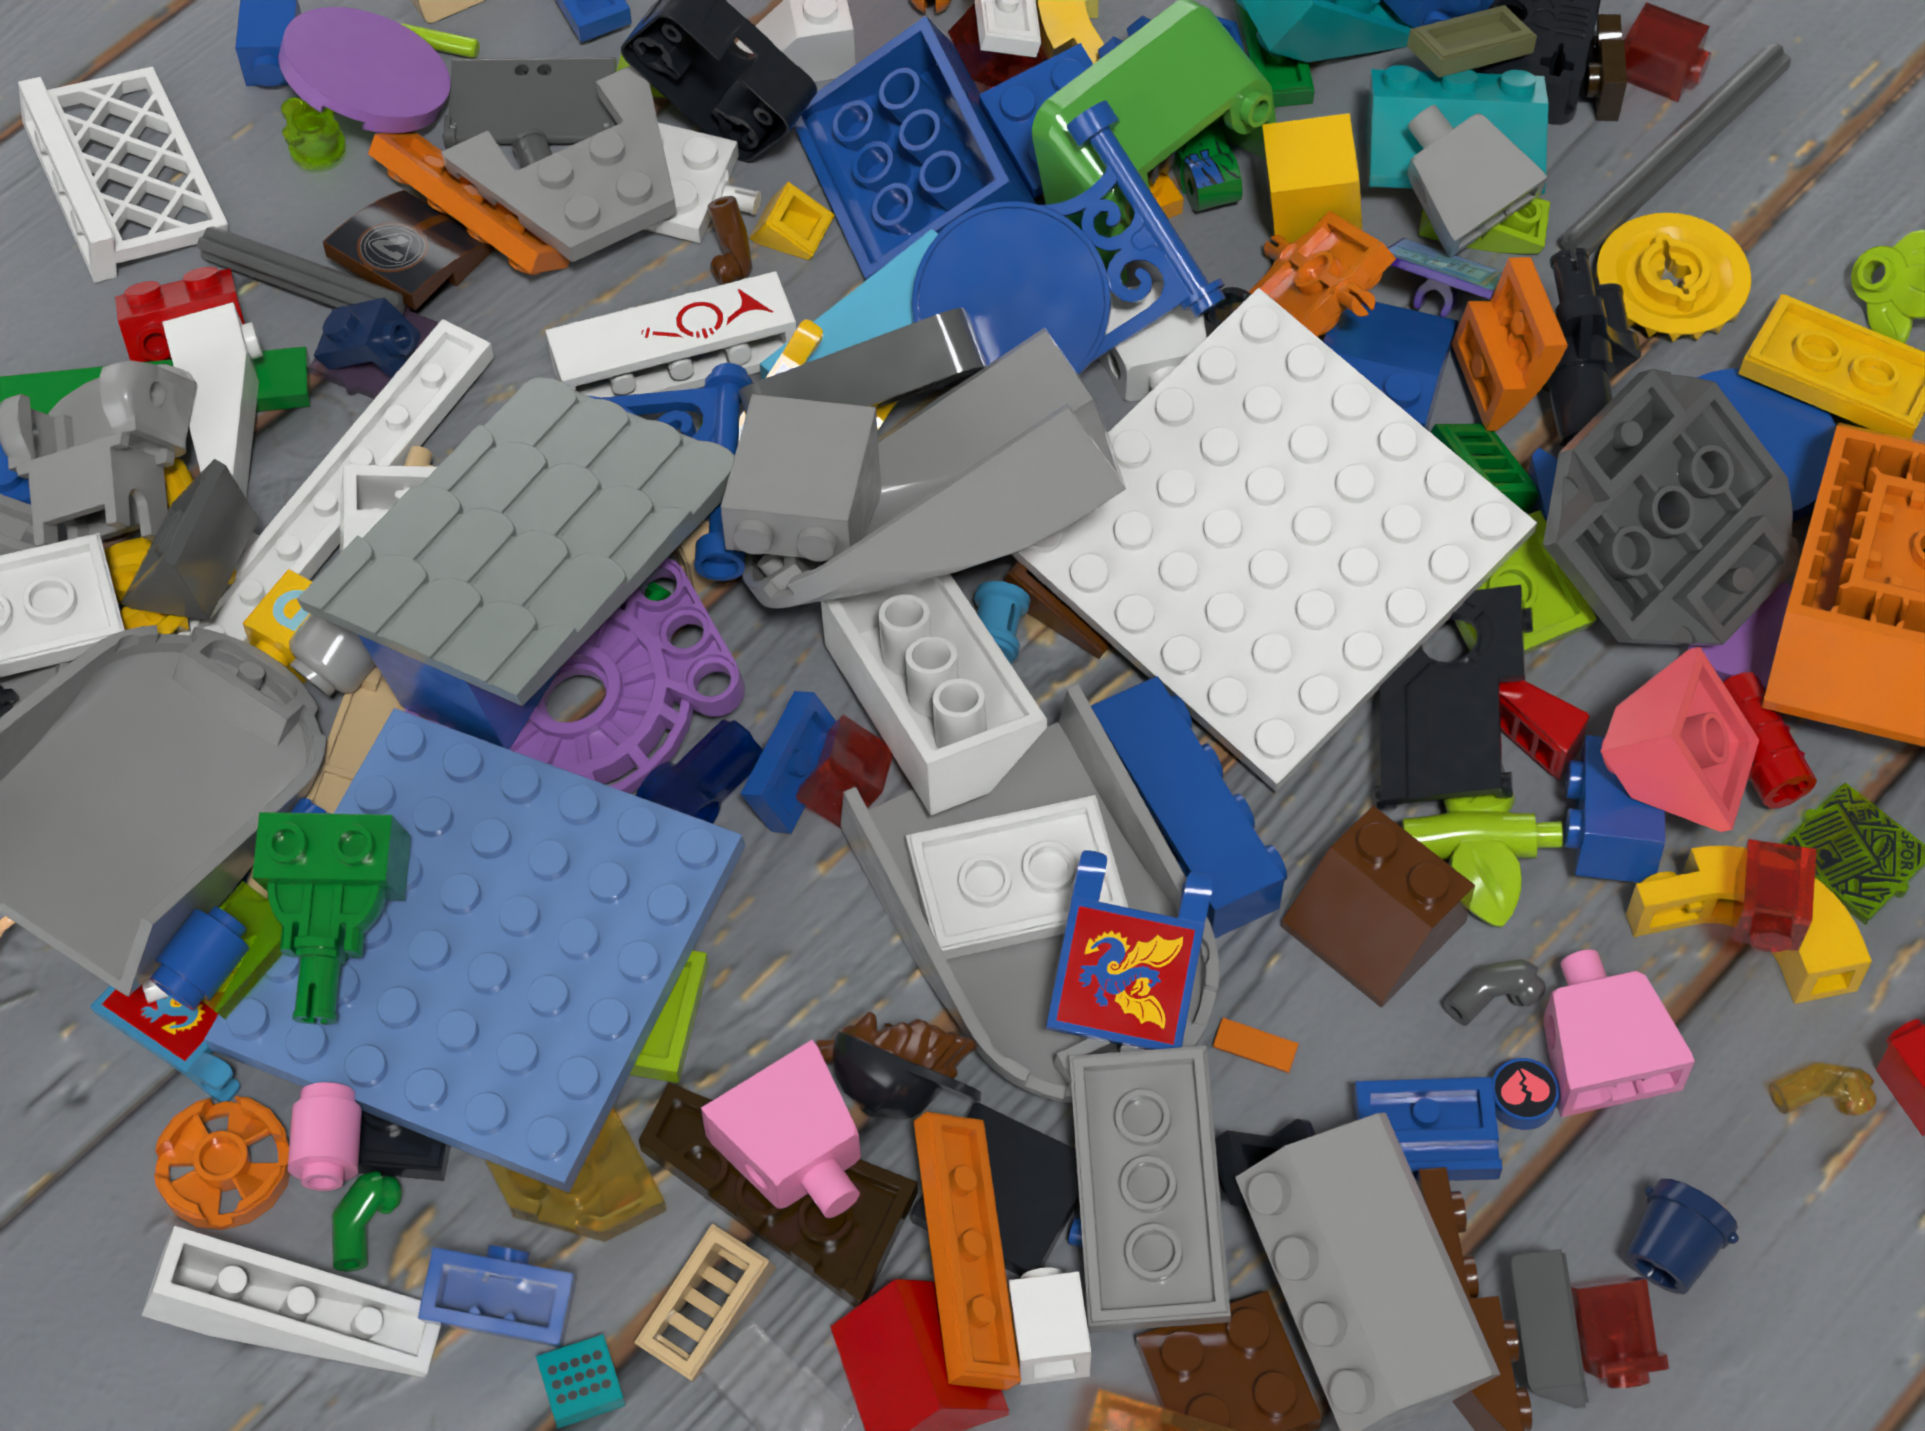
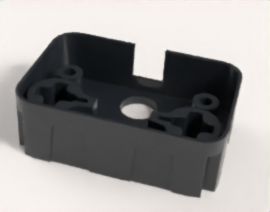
M658 0L650 7L621 46V54L625 61L705 134L737 141L739 152L737 160L743 162L752 161L786 137L817 94V86L813 79L726 0ZM737 37L754 54L739 48L734 42L735 38Z
M1495 0L1488 9L1503 5H1514L1524 11L1526 18L1522 22L1537 35L1534 52L1470 70L1481 74H1503L1509 70H1523L1532 73L1534 76H1544L1549 103L1548 124L1563 125L1570 122L1577 111L1601 0Z

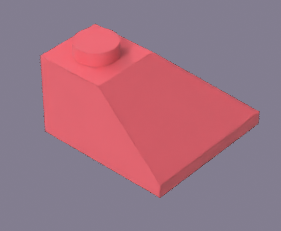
M1701 647L1688 649L1616 706L1600 752L1607 769L1618 777L1632 799L1713 830L1724 832L1733 830L1759 739Z

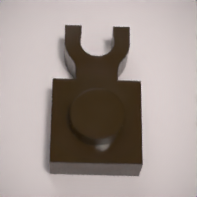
M1598 14L1596 21L1597 36H1593L1592 39L1594 63L1588 62L1586 65L1584 93L1585 97H1594L1595 121H1618L1627 87L1624 40H1621V14Z

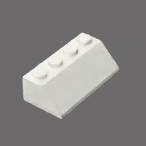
M951 574L876 592L821 601L825 646L930 815L989 794L1047 728V718Z

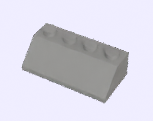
M1376 1113L1286 1145L1235 1177L1340 1431H1398L1500 1375L1386 1113Z

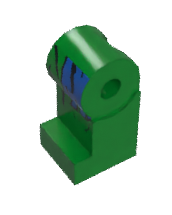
M1218 118L1176 151L1175 162L1171 167L1182 193L1186 195L1190 206L1195 212L1242 200L1243 196L1240 169L1234 154L1228 147Z

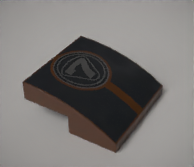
M405 190L392 193L363 208L323 241L326 257L368 282L401 293L403 295V303L414 310L445 280L457 287L494 250L492 245L482 243L471 237L467 232L468 227L448 215L433 209L429 204Z

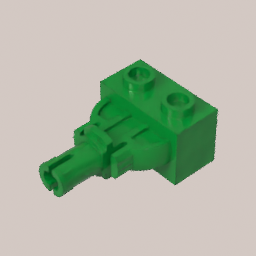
M259 812L252 878L268 892L271 910L276 920L282 926L281 953L300 959L295 1011L292 1014V1019L296 1022L316 1025L317 1019H321L320 1023L323 1025L337 1023L336 1008L341 966L345 965L348 955L351 958H361L363 956L364 935L380 917L386 900L405 901L411 835L393 815Z

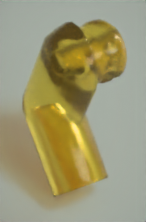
M1815 1062L1769 1084L1770 1097L1776 1108L1783 1114L1789 1113L1821 1097L1838 1098L1840 1110L1852 1116L1871 1111L1877 1102L1876 1094L1871 1089L1874 1080L1862 1068Z

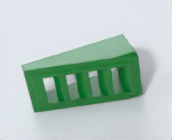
M1434 424L1431 433L1527 515L1529 514L1539 497V493L1530 476L1495 431H1486L1483 424ZM1471 454H1481L1482 456H1472Z

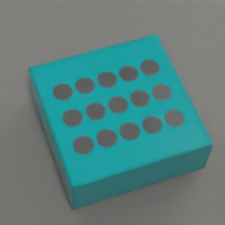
M604 1334L535 1356L557 1429L626 1406Z

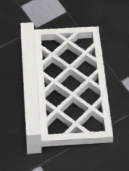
M153 66L46 90L41 77L18 82L22 123L94 283L117 278V263L195 245L208 227L214 226L229 232L227 220ZM147 89L150 96L143 108L119 100L125 93ZM82 103L96 109L88 120L85 121L64 113L62 108ZM109 113L132 121L124 134L100 126ZM145 127L168 134L169 137L161 148L137 139ZM90 139L114 147L106 160L82 153L83 148ZM127 152L151 161L143 174L119 166ZM164 166L187 174V178L180 187L155 178ZM108 179L133 187L124 201L100 192ZM146 192L170 201L162 214L137 206ZM186 206L205 213L208 220L189 225L174 218L181 208ZM127 219L151 227L147 235L128 240H122L119 234L120 228Z

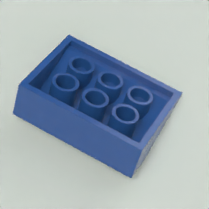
M924 16L817 91L813 100L794 125L866 280L928 231L933 229L939 234L948 224L968 211L991 203L1005 201L1036 204L1028 187L979 105L980 92L957 47L927 16Z

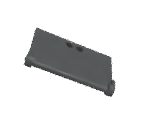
M616 57L452 59L449 115L444 116V132L442 134L445 147L455 146L485 131L490 132L497 144H512L513 139L519 133L529 129L543 131L547 136L548 143H578L617 125V122L599 98L596 81L616 72ZM520 71H524L525 75L519 76L517 74Z

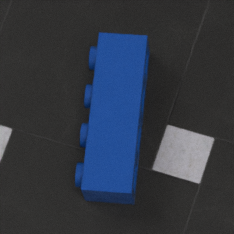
M1156 676L1091 705L1185 877L1187 878L1191 872L1207 874L1213 878L1214 884L1207 918L1211 924L1214 937H1220L1280 909L1283 885L1287 879L1285 864L1276 848L1271 844L1264 846L1255 832L1254 817L1244 797L1239 793L1232 795L1223 781L1222 765L1214 749L1208 743L1201 745L1191 730L1192 720L1184 701L1176 695L1170 696L1159 677Z

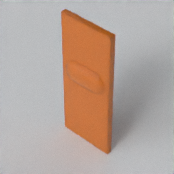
M1222 1018L1213 1048L1289 1073L1299 1043Z

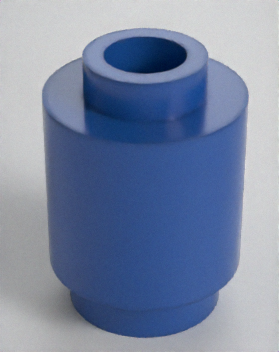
M213 906L208 914L199 909H194L155 961L159 967L150 977V980L171 998L194 1011L203 999L210 1001L250 949L241 939L247 929L230 914L216 906Z

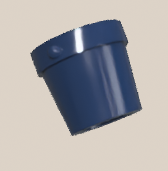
M1661 1178L1655 1186L1651 1185L1645 1189V1193L1648 1196V1206L1626 1252L1625 1258L1637 1273L1651 1283L1675 1294H1685L1720 1249H1724L1729 1243L1735 1244L1738 1242L1739 1236L1736 1233L1738 1229L1737 1221L1727 1209L1702 1191L1674 1179Z

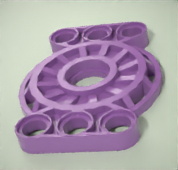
M666 558L563 664L509 750L602 784L620 778L635 767L637 770L629 776L609 785L631 794L653 779L676 754L690 728L693 710L706 716L719 717L729 714L740 705L745 694V684L737 663L684 570L676 561ZM665 577L677 582L675 591L667 599L652 601L644 596L647 586L655 579ZM696 624L704 629L702 638L692 647L677 648L671 644L672 635L681 626ZM724 672L731 677L728 688L719 695L713 697L704 696L697 691L698 684L707 674ZM575 675H589L601 681L605 686L606 696L596 711L586 718L574 722H557L549 715L547 709L549 696L555 686L564 679ZM674 702L680 704L679 712L672 708ZM405 708V712L421 717L420 714ZM426 719V720L435 722V723H437V724H440V723H438V722H436V721H433V720H431V719ZM665 729H671L664 744L648 759L647 755L656 747Z

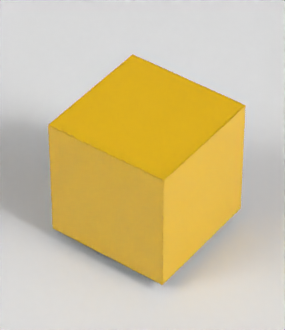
M1350 113L1263 124L1266 170L1274 235H1280L1288 242L1294 243L1309 232L1329 211L1363 230L1360 180Z

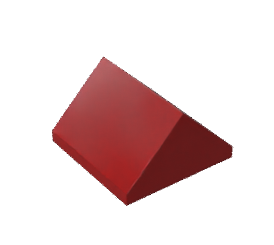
M894 1279L830 1326L864 1431H963L1009 1415V1409L1002 1390L948 1384L934 1281Z

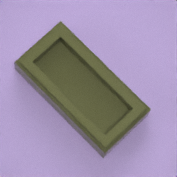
M1503 5L1410 29L1407 47L1439 78L1531 54L1534 52L1537 35Z

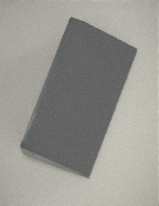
M1561 1249L1517 1254L1511 1259V1268L1528 1385L1533 1392L1540 1396L1575 1409L1585 1408V1403L1589 1401L1566 1253H1562Z

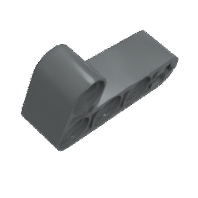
M956 308L759 380L741 388L738 392L746 414L752 394L868 406L878 409L932 388L941 390L959 385L986 367L987 363L969 313L964 308Z

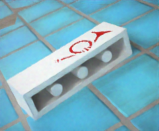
M775 271L642 306L631 307L595 318L573 322L545 330L556 380L564 382L574 391L581 394L602 398L704 387L705 379L712 369L723 363L738 364L746 369L748 375L760 372V363L791 339L796 331V321Z

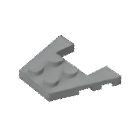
M631 66L596 81L598 96L617 122V125L520 170H514L490 132L485 131L442 151L445 168L457 179L463 176L477 186L479 195L493 205L500 203L518 216L519 224L572 262L677 214L650 84Z

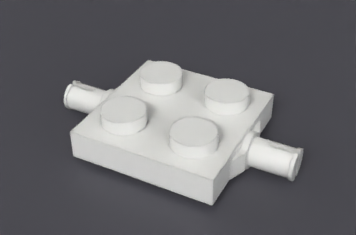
M658 122L677 214L644 230L701 243L712 220L707 206L713 200L724 196L736 197L740 211L751 213V215L757 214V209H759L761 203V191L730 185V175L739 157L737 141Z

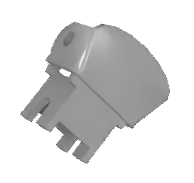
M137 361L117 362L102 367L99 378L85 383L63 397L48 415L31 409L30 397L23 394L6 398L0 403V444L8 457L9 470L16 472L22 478H29L34 547L57 543V524L61 522L65 523L68 540L100 533L101 540H105L140 529L142 538L153 541L168 512L164 468L174 465V459L186 453V438L196 389V381L190 372L166 364L154 365Z

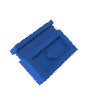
M1492 1077L1355 1081L1353 1097L1356 1121L1376 1113H1386L1415 1180L1417 1179L1419 1169L1447 1167L1449 1181L1495 1180L1500 1178L1503 1167L1502 1159L1499 1158V1134Z

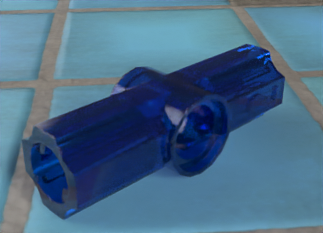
M722 719L676 765L673 762L666 761L653 769L640 785L636 796L714 824L720 813L722 801L751 774L763 749L754 740L750 731L735 720L727 721Z

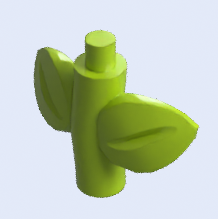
M1514 791L1511 798L1500 799L1497 798L1496 794L1443 799L1447 813L1403 818L1402 828L1441 859L1450 858L1449 865L1475 885L1469 911L1493 927L1502 928L1513 915L1518 904L1522 887V870L1517 858H1537V848L1563 847L1561 821L1536 822L1535 813L1510 812L1515 803Z

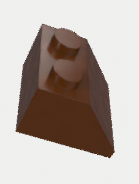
M1373 805L1329 848L1282 919L1281 927L1382 1008L1466 923L1475 885Z

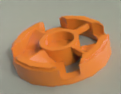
M235 1096L237 1102L224 1101L213 1104L211 1098L196 1101L175 1115L158 1137L155 1148L158 1156L155 1167L156 1174L154 1173L156 1187L174 1215L195 1227L225 1230L249 1224L270 1210L288 1186L290 1173L288 1172L289 1137L285 1128L271 1109L249 1097ZM228 1117L227 1131H216L208 1134L204 1126L205 1122ZM271 1135L277 1146L278 1163H252L247 1147ZM194 1166L195 1170L171 1182V1167ZM237 1188L242 1200L238 1201L234 1212L220 1214L222 1192Z

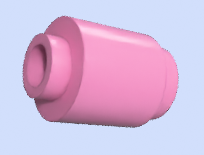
M331 1082L313 1083L301 1089L300 1100L292 1106L288 1172L293 1177L300 1179L301 1184L308 1189L316 1191L336 1190L343 1186L344 1181L350 1180L358 1174L362 1109L355 1102V1091L352 1088Z

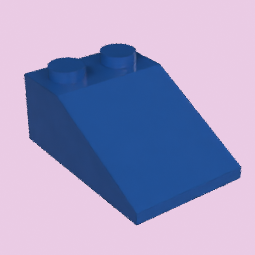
M1376 302L1373 311L1361 304L1369 313V315L1363 317L1357 316L1350 309L1346 308L1340 314L1336 325L1326 333L1323 342L1428 430L1458 320Z

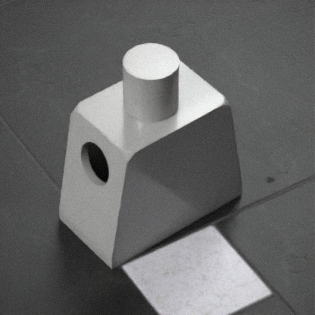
M1432 105L1414 117L1407 126L1424 148L1411 159L1407 175L1436 235L1450 258L1535 200L1543 191L1547 180L1545 173L1482 114H1474L1453 128L1436 105Z

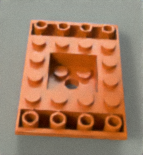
M1839 423L1836 426L1786 608L1762 708L1925 747V553L1923 552V549H1925V441Z

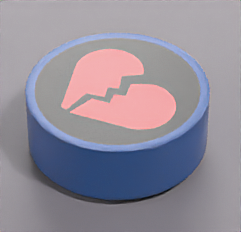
M1529 1058L1512 1059L1501 1065L1492 1079L1496 1117L1507 1126L1520 1130L1535 1129L1544 1125L1554 1114L1560 1094L1559 1084L1554 1073L1543 1063Z

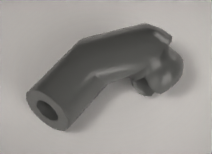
M1524 959L1478 966L1444 1000L1443 1006L1452 1019L1462 1025H1468L1494 997L1510 994L1512 1001L1516 1005L1530 1006L1544 995L1546 986L1543 979L1537 975L1538 967Z

